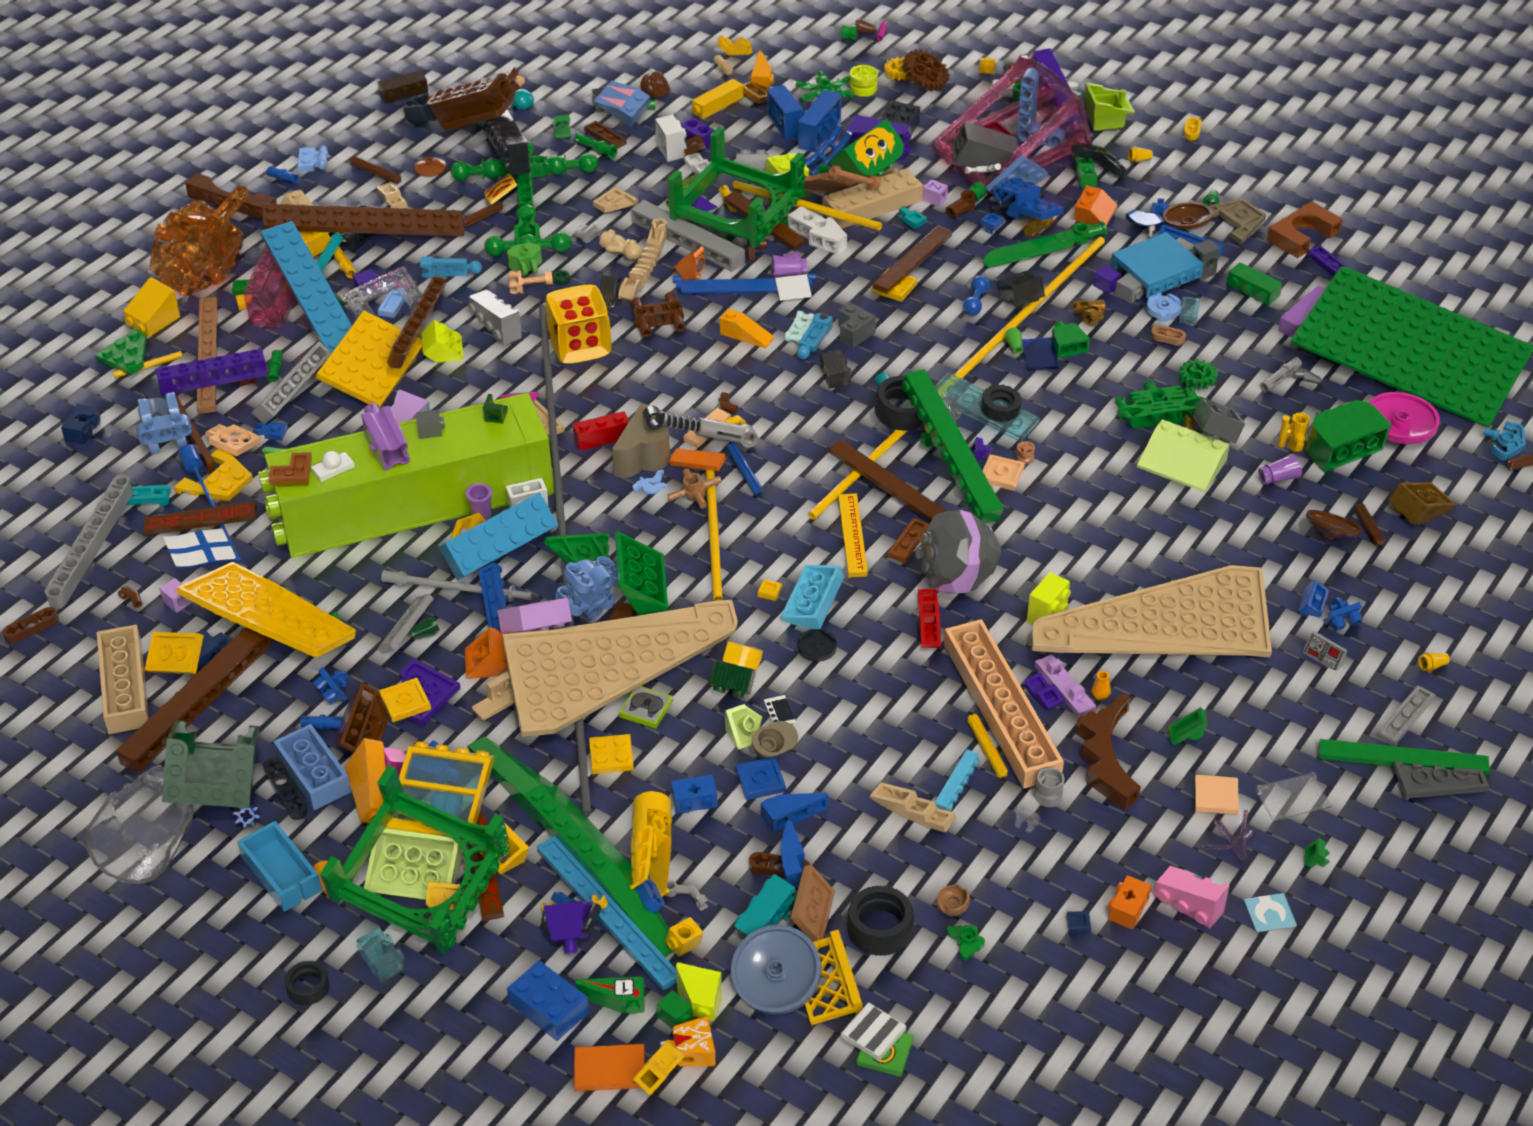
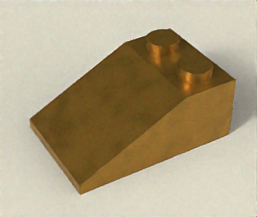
M1432 482L1400 483L1388 500L1393 505V508L1405 515L1406 520L1412 524H1425L1457 507V504Z

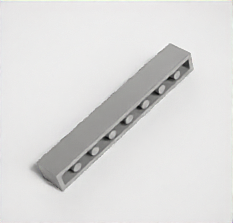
M643 200L631 209L632 223L650 231L654 219H664L667 222V240L691 252L703 246L705 259L731 272L745 263V249L680 217L676 221L670 219V212L646 200Z

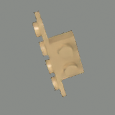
M509 671L486 683L488 698L472 706V711L482 721L515 703Z

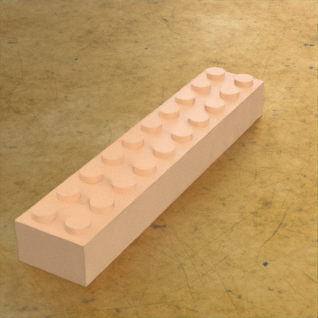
M983 620L945 629L944 646L1023 789L1035 786L1038 772L1044 768H1056L1063 773L1064 761Z

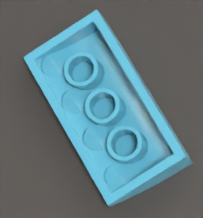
M805 565L781 615V620L804 628L821 629L844 579L841 565Z

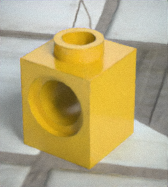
M689 917L669 928L666 942L668 947L674 950L679 957L700 946L704 932Z

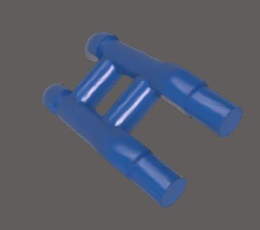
M837 123L829 138L814 155L805 161V165L807 167L812 166L820 159L823 162L821 164L829 166V160L847 147L852 133L846 131L844 137L837 145L834 142L838 139L843 127ZM829 147L832 148V153L826 157L823 153ZM819 166L810 172L811 176L817 175Z

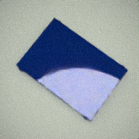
M1051 337L1022 339L1023 354L1028 371L1059 369Z

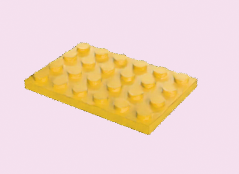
M363 311L320 368L316 378L367 404H377L380 409L423 349L422 339H417L401 368H392L387 364L391 348L402 329Z

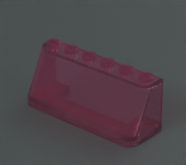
M265 245L244 290V297L250 325L279 327L286 323L296 297L268 247Z

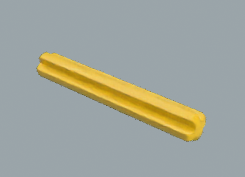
M977 714L969 715L967 722L998 778L1006 777L1008 770Z

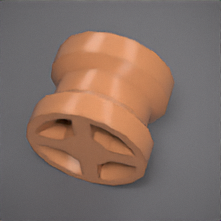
M1028 441L1018 443L1016 460L1025 464L1032 463L1035 445Z

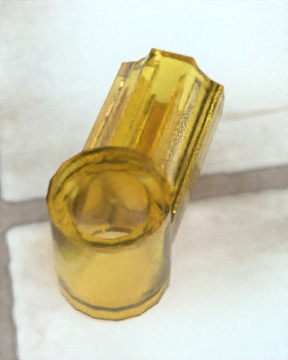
M1032 217L1023 226V231L1027 237L1031 238L1043 228L1049 229L1054 217L1044 220Z

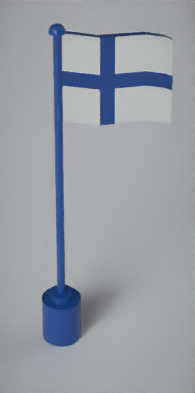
M184 445L178 451L184 468L187 472L196 473L211 507H215L198 471L203 466L198 451L194 445ZM224 524L220 525L222 529L202 530L179 536H163L176 568H193L225 561L240 563L242 557L238 555Z

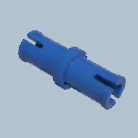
M269 166L266 171L268 176L278 178L280 181L284 180L296 184L299 179L298 174L291 173L284 168L278 169Z
M320 714V716H302L301 728L311 724L320 731L339 729L343 716L330 717L324 714Z

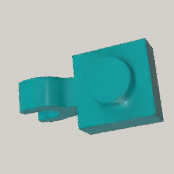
M905 206L899 208L902 214L898 215V218L912 228L917 229L926 223L927 217L914 210L911 212Z

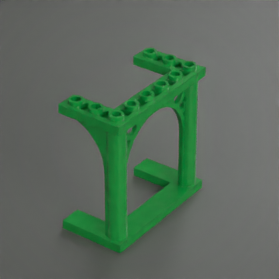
M718 126L710 135L712 162L683 191L682 172L678 170L668 178L670 219L675 221L679 217L749 240L750 247L756 248L772 232L773 228L780 223L782 218L789 213L791 208L804 197L806 192L804 188V154L798 152L792 158L789 171L782 174L768 173L726 159L724 128ZM721 173L757 184L765 188L772 197V203L765 212L763 199L756 197L748 206L749 213L747 217L742 220L727 219L691 207L690 205ZM779 194H784L783 197H777Z
M388 765L377 782L383 798L380 808L343 867L339 859L331 856L321 871L320 877L331 901L339 904L340 900L435 944L437 951L445 954L448 948L451 949L454 946L455 936L459 930H463L470 911L473 912L475 910L481 892L484 893L488 888V880L491 875H495L498 871L502 856L505 857L510 850L504 819L502 816L495 814L489 825H477L459 819L404 793L396 768ZM395 811L448 835L463 851L466 862L463 881L458 890L448 900L437 906L426 909L406 908L352 883ZM470 844L473 848L468 850L466 846ZM478 852H483L486 855L479 862L470 860L471 856ZM474 867L477 868V869L475 870V874H472V873H471L472 868H474ZM456 903L457 905L454 906V910L452 912L449 909V907L451 904ZM430 914L431 922H428L429 918H424V916Z

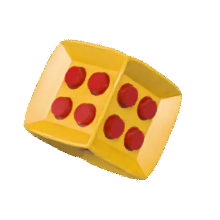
M595 285L564 288L546 295L545 306L548 330L554 351L561 363H578L610 354L611 328L607 307L599 289Z

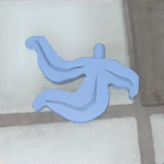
M658 470L653 478L644 479L640 477V480L632 486L633 491L637 493V490L643 488L646 494H656L662 488L666 489L667 484L661 483V475L664 474V470Z

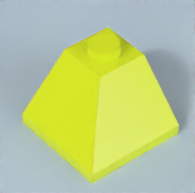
M677 962L676 974L679 996L692 1005L693 1016L698 1018L708 1016V1020L714 1021L722 1001L721 972Z

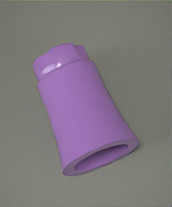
M772 255V278L807 274V259Z
M1292 453L1280 460L1260 467L1258 474L1261 483L1267 485L1301 478L1302 469L1297 456Z
M484 483L472 484L466 490L471 515L480 513L487 521L491 518L492 489Z

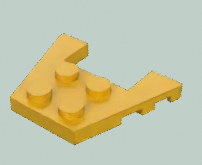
M218 448L211 456L214 462L221 465L203 481L212 499L230 501L253 480V477L235 457ZM185 477L174 486L175 493L181 494L183 491L189 492L192 496H197L198 494L206 495L201 484Z

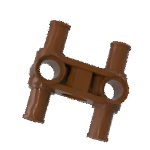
M673 292L666 293V302L643 305L642 299L639 297L631 300L634 325L640 328L643 337H649L652 334L650 327L674 324L677 332H682L686 329L683 321L682 303L676 300Z

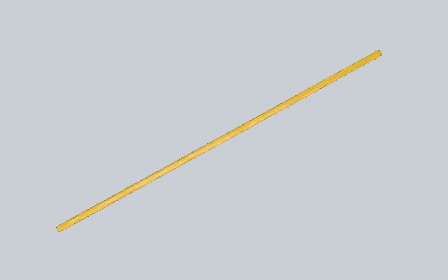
M1098 237L937 390L940 397L943 398L1005 338V333L1008 329L1016 328L1105 243V240L1102 237ZM895 430L868 458L876 462L907 431ZM853 470L808 513L809 518L815 520L838 498V494H842L861 474Z

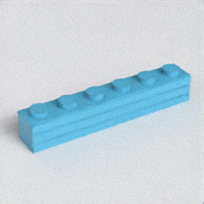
M968 749L965 751L935 801L937 808L947 811L952 810L953 803H956L958 799V794L962 793L964 784L968 783L969 776H972L974 773V767H977L979 764L978 753Z

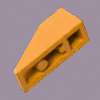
M759 51L751 74V82L770 88L771 84H774V75H772V69L763 52Z
M727 308L720 317L721 335L765 349L774 339L772 334L744 313Z

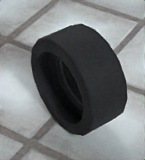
M302 961L292 966L285 975L287 994L296 1004H315L321 1001L329 991L330 982L327 971L318 962ZM313 975L320 978L319 984L310 990L301 991L294 988L296 981L304 976Z

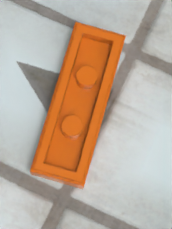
M676 448L669 462L671 466L719 471L726 460V456L723 453Z

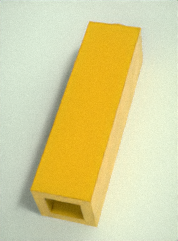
M731 79L693 99L692 113L701 119H705L744 98L743 84L735 79Z

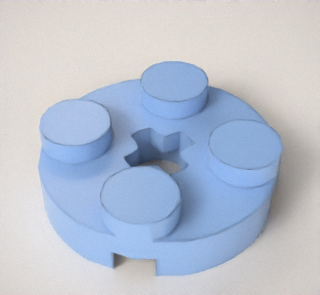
M1162 293L1150 296L1146 312L1158 318L1160 322H1167L1168 319H1173L1180 315L1181 301L1176 296L1168 293L1167 296H1161Z

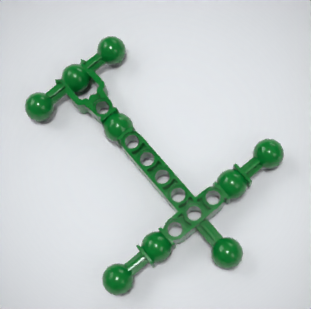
M526 139L530 173L512 175L514 179H517L519 206L516 212L519 222L514 226L515 240L503 241L498 236H491L484 243L486 253L492 257H497L504 250H509L515 245L526 243L537 244L540 248L552 247L555 251L561 253L567 251L572 241L565 232L560 231L555 233L552 238L540 239L539 224L535 223L537 213L534 208L532 178L549 176V173L560 175L564 171L565 175H567V169L578 168L584 173H592L598 167L596 156L586 153L579 159L566 160V154H564V158L554 155L549 159L548 156H531L534 148L532 143ZM490 159L485 163L482 160V165L468 166L467 163L458 161L450 169L451 176L456 181H465L470 175H483V180H485V177L497 179L501 175L502 179L510 173L509 170H506L505 164L503 165L502 159H500V162Z

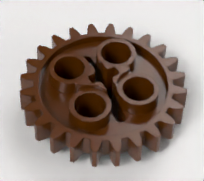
M916 49L914 52L911 50L903 60V72H907L905 76L910 77L909 81H914V85L918 84L920 89L924 87L925 91H927L929 88L931 92L933 89L935 91H938V89L942 90L950 79V74L947 73L949 69L945 68L946 64L941 63L942 59H937L938 55L934 57L933 52L928 54L927 50L925 52L922 49L919 52Z

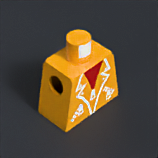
M708 1016L682 1023L672 1028L673 1040L669 1041L685 1055L678 1063V1066H716L715 1049Z

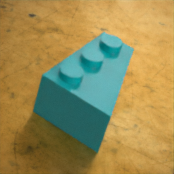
M775 874L771 879H767L763 884L761 892L750 901L747 910L738 916L734 927L739 935L746 938L757 929L777 925L782 919L787 921L790 918L788 913L793 909L797 891L795 887Z

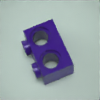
M690 118L680 124L686 131L685 142L690 138L701 135L705 147L707 148L711 145L710 135L715 131L713 128L694 118Z

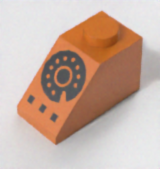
M703 246L683 257L674 266L684 280H696L702 275L700 272L705 268Z

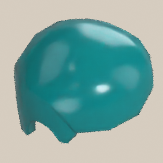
M519 89L515 92V98L511 107L516 106L518 110L531 108L534 104L533 94L528 90Z

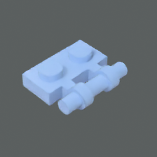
M321 146L319 151L310 147L299 148L298 172L315 171V167L324 169L327 165V148Z

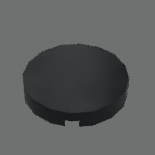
M810 629L803 632L799 637L797 644L798 652L809 661H826L836 653V638L826 630L820 629V631H815V629Z

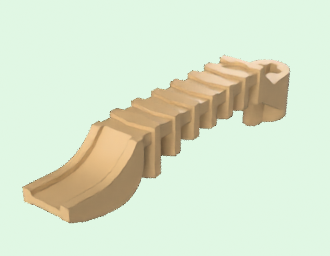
M657 218L652 221L644 253H641V259H638V264L629 272V278L624 279L618 299L625 298L631 301L635 298L638 291L642 292V288L645 287L650 273L653 272V267L656 266V261L662 255L663 244L667 238L666 220Z

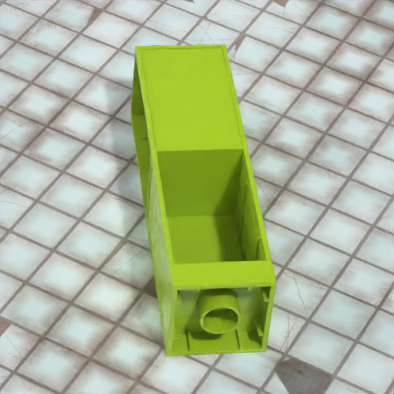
M529 393L493 401L494 404L508 406V412L503 424L485 422L483 413L484 403L439 413L440 417H444L445 428H441L442 436L419 439L417 419L400 422L399 425L408 445L406 450L410 457V462L404 465L401 463L395 464L388 470L383 469L374 452L370 451L364 431L265 454L268 470L259 471L258 475L263 494L273 493L266 496L264 503L269 522L278 519L280 521L271 524L276 545L287 544L291 558H296L470 515L471 510L466 497V490L475 483H484L491 487V509L508 505L506 486L542 478L547 489V496L554 494L549 438ZM329 451H334L338 454L346 452L355 465V468L323 482H320L310 469L308 484L269 485L270 466H290L292 453L311 452L312 467L321 463L324 454Z

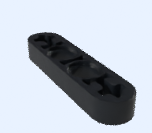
M278 758L267 759L263 764L265 776L288 815L294 820L305 818L308 813L306 802L283 763ZM272 767L277 769V772L275 774ZM280 779L287 780L284 784H276ZM287 793L295 794L292 798L284 797ZM295 804L297 805V807H298V809H299L298 811H297L296 809H294V805H295Z

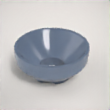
M148 399L152 418L154 416L170 414L166 399ZM138 407V414L142 420L140 407Z

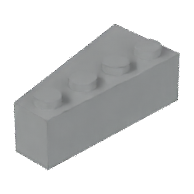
M487 289L469 296L468 308L470 312L475 314L478 321L482 322L488 331H491L496 340L506 345L522 338L520 316L517 309L512 310L511 305H505L502 299L498 300L497 296Z

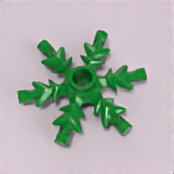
M819 70L817 72L818 77H815L818 85L811 84L808 81L805 83L801 81L796 82V87H802L801 89H809L810 91L800 97L801 103L809 99L812 101L823 90L840 93L842 98H845V96L854 98L855 96L854 92L840 88L847 85V82H850L849 76L841 80L838 78L836 82L832 81L831 83L827 79L828 76H824L823 71Z

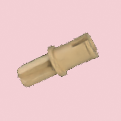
M716 55L713 61L717 64L718 69L726 75H732L733 68L729 65V62L724 60L721 55Z

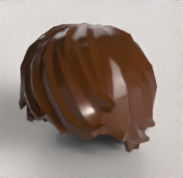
M659 72L647 73L641 79V91L652 96L654 99L664 97V95L671 91L668 81Z

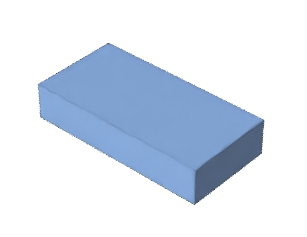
M390 290L378 309V315L395 318L407 299V292Z

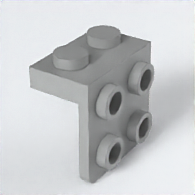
M742 149L737 153L736 162L765 171L766 159L769 157V153H766V150H756V153H750V150Z

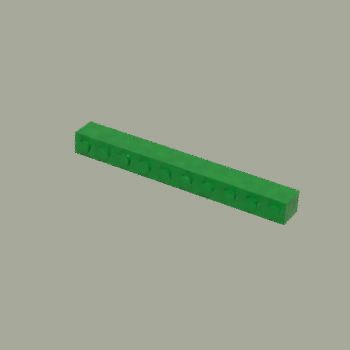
M922 369L906 373L902 382V389L907 393L910 404L916 409L918 418L922 420L926 432L931 436L933 445L937 447L942 461L946 463L949 474L956 481V486L961 490L966 504L972 510V514L984 523L1000 520L1004 508L926 370Z

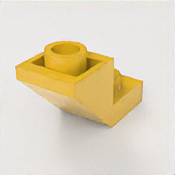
M723 35L717 38L718 47L728 55H750L752 53L751 43L748 39L740 36L732 43L729 38H725Z

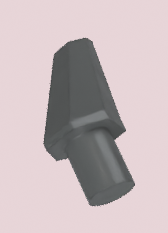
M1303 368V371H1294V378H1303V381L1322 384L1319 376Z

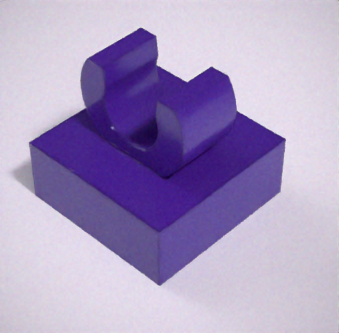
M976 437L970 450L977 462L979 459L987 460V454L984 452L991 453V448L983 444V438Z

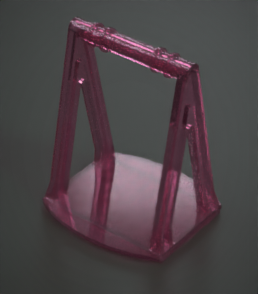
M1023 54L1018 56L1015 64L1005 75L933 142L932 148L939 154L940 158L945 159L946 163L951 164L967 177L969 182L973 184L981 182L986 187L1021 155L1027 158L1058 127L1064 129L1065 138L1068 140L1030 159L1041 167L1072 153L1070 148L1074 141L1092 145L1082 98L1076 95L1046 66ZM1028 68L1036 69L1039 72L1037 112L1046 122L1001 164L1000 170H995L988 177H986L985 173H965V167H975L955 165L951 149L964 121L972 123L1020 76L1024 75ZM1020 100L972 124L983 126L994 121H998L1001 124L1018 116Z

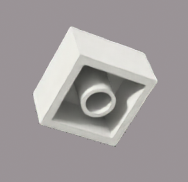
M674 115L656 118V145L666 161L684 158V149L687 148L684 141L686 131L680 126L679 120H676Z

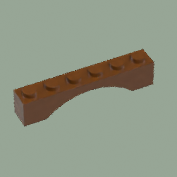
M200 173L194 174L185 182L188 196L262 220V204H277L276 198L265 194L242 195L222 190L212 182L209 176Z

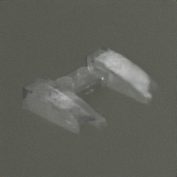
M403 266L343 293V298L351 313L358 319L363 311L376 316L368 301L392 290H397L410 309L413 308L414 302L421 298L422 293Z

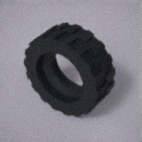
M1003 384L989 386L982 395L981 411L985 416L994 421L1014 420L1019 415L1022 397L1011 386ZM1004 400L1010 403V406H998L992 403V401Z

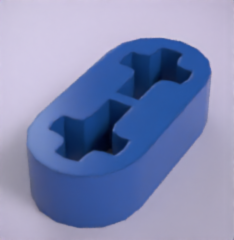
M648 878V880L635 887L644 906L649 911L658 913L665 903L655 883Z

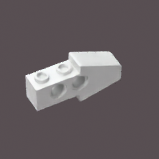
M799 207L788 215V227L808 238L809 245L835 254H840L847 249V234L832 217L825 219L803 207Z

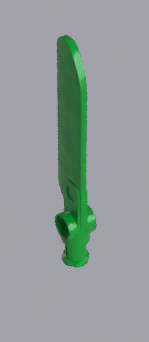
M1104 221L1094 225L1081 222L1075 224L1074 228L1000 247L990 251L984 257L983 264L986 267H995L1068 249L1074 243L1084 245L1088 243V240L1093 239L1094 236L1107 235L1106 224Z

